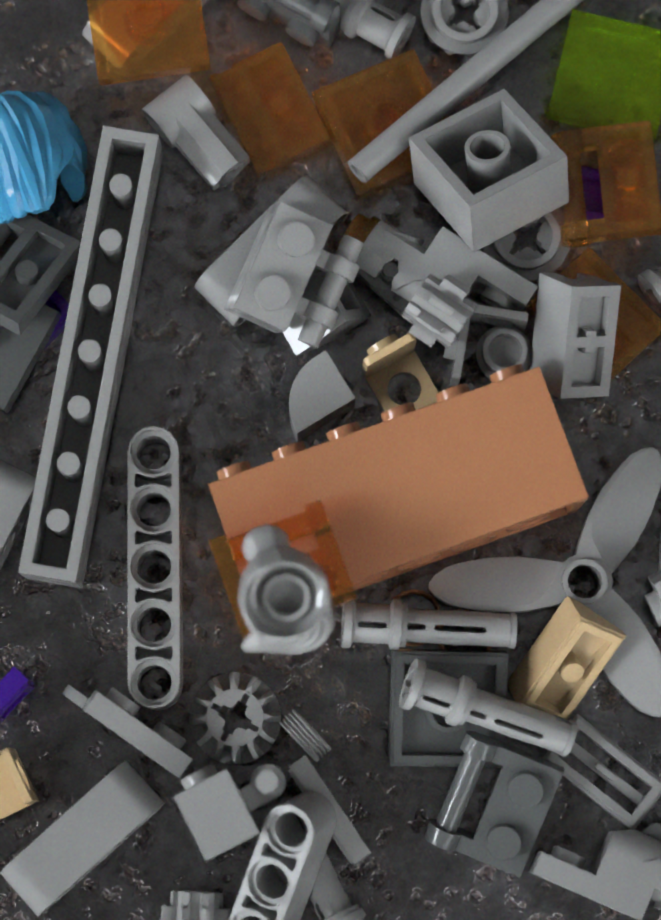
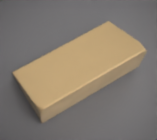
M567 596L509 678L507 685L514 700L568 719L626 635L624 631L581 602Z

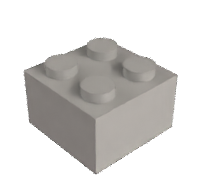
M505 89L409 137L414 184L473 252L569 202L567 155Z

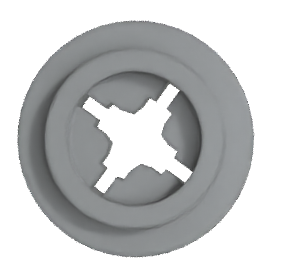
M422 0L421 23L427 33L429 42L435 43L444 49L447 55L455 53L467 55L470 58L473 57L506 29L509 17L507 0H453L455 4L459 3L463 8L471 5L475 6L479 3L473 17L476 29L473 25L469 26L465 21L448 27L455 13L452 0Z
M557 208L519 228V230L525 232L530 227L534 228L539 222L542 224L535 239V243L540 247L539 251H533L531 248L526 247L521 252L517 251L514 255L510 254L517 238L512 232L483 247V252L528 281L539 282V273L555 272L559 270L565 261L571 245L570 226L564 213L560 208Z
M239 672L226 673L211 678L195 695L189 717L191 731L198 746L211 758L226 764H244L260 758L272 747L281 727V710L274 692L258 677ZM245 695L249 696L246 702L245 716L252 720L251 724L259 727L257 732L249 728L247 730L237 728L233 734L228 735L225 742L222 741L221 738L225 733L223 729L226 721L219 716L220 713L212 709L213 706L216 704L222 708L226 706L233 709L238 702L243 700Z

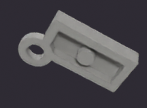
M69 684L62 692L64 696L81 707L86 713L178 778L181 777L193 760L181 750L187 741L185 738L160 720L153 729L134 717L140 706L112 687L106 696L95 689L90 698Z

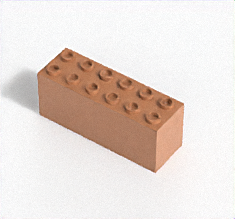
M522 364L513 365L489 376L491 383L470 391L468 383L459 384L435 395L437 402L416 410L413 403L399 405L381 414L383 421L373 426L361 429L359 422L349 423L326 433L328 441L308 449L304 441L292 443L273 451L271 454L274 461L254 468L251 467L249 461H243L219 470L217 472L219 480L209 483L208 486L240 576L249 564L242 551L245 535L253 528L265 524L280 527L288 534L290 547L310 555L325 572L332 599L577 512L589 497L540 367L524 371Z

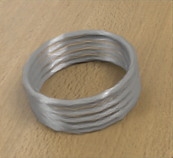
M292 709V712L286 715V719L283 718V721H280V725L315 762L320 761V758H323V755H326V752L331 750L328 743L295 709Z

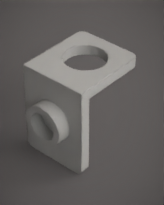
M478 305L452 345L444 349L443 358L454 360L450 386L459 385L469 324L489 327L506 325L515 327L523 332L529 314L521 311Z

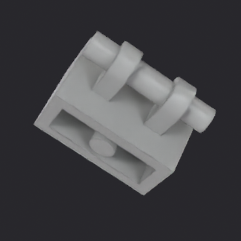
M282 201L277 202L268 209L224 310L274 333L286 332L293 315L299 316L306 321L297 340L318 349L326 329L333 330L339 313L335 309L347 282L353 283L360 266L356 264V261L364 243L351 236L343 235L336 253H329L323 250V247L333 225ZM314 268L325 272L326 275L313 302L302 297Z
M211 764L180 780L185 791L173 797L205 860L208 861L261 833L262 830L252 811L281 796L286 789V778L280 768L275 765L264 764L253 771L250 785L240 789L231 770L225 769L218 773L215 765Z

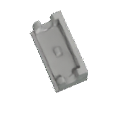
M554 272L539 273L530 370L540 367L550 394L560 399L609 396L621 292L620 284L610 283L585 273H577V279H570Z

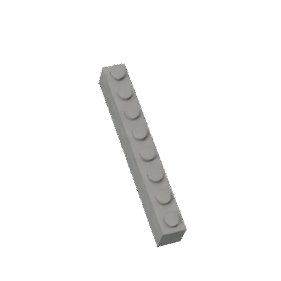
M104 125L102 127L18 573L29 580L83 588L163 157L162 145L158 134Z

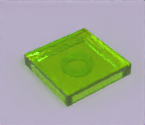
M572 9L546 118L654 144L661 119V30Z

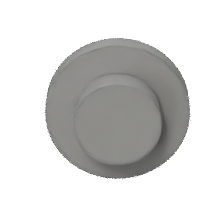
M506 325L496 326L486 331L479 339L475 354L476 362L479 369L488 378H490L491 374L501 369L517 364H522L524 371H527L531 361L532 347L526 335L519 329Z

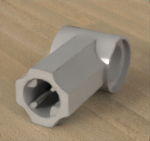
M185 74L142 108L144 116L157 134L169 147L174 148L176 146L213 191L226 186L234 180L250 163L248 154L216 118V111L200 87L188 75Z

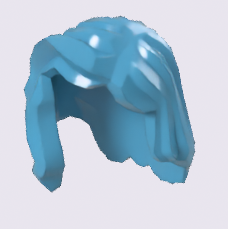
M5 91L1 93L0 225L13 222L15 217L23 218L28 213L39 214L49 210L56 196L59 174L61 183L73 202L81 200L88 189L85 178L87 146L80 129L70 118L68 108L55 96L45 91Z

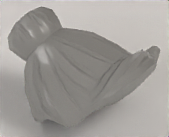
M265 524L253 528L245 535L242 545V551L249 564L240 577L238 604L250 631L242 643L243 651L302 654L318 648L327 641L335 627V619L331 614L332 594L325 572L310 555L290 547L288 534L280 527Z

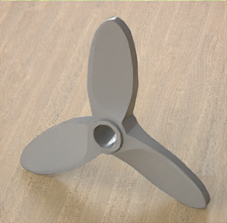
M653 447L642 448L632 453L616 469L596 497L585 519L574 555L566 561L560 562L528 557H487L461 562L445 567L435 574L428 584V590L434 598L445 605L479 612L524 613L560 606L567 596L581 602L624 631L626 635L602 670L606 678L624 699L639 712L651 717H661V653L639 616L612 589V573L638 541L652 514L660 490L661 456L658 450ZM585 569L594 575L597 581V590L594 596L591 598H581L571 592L568 586V577L571 571Z

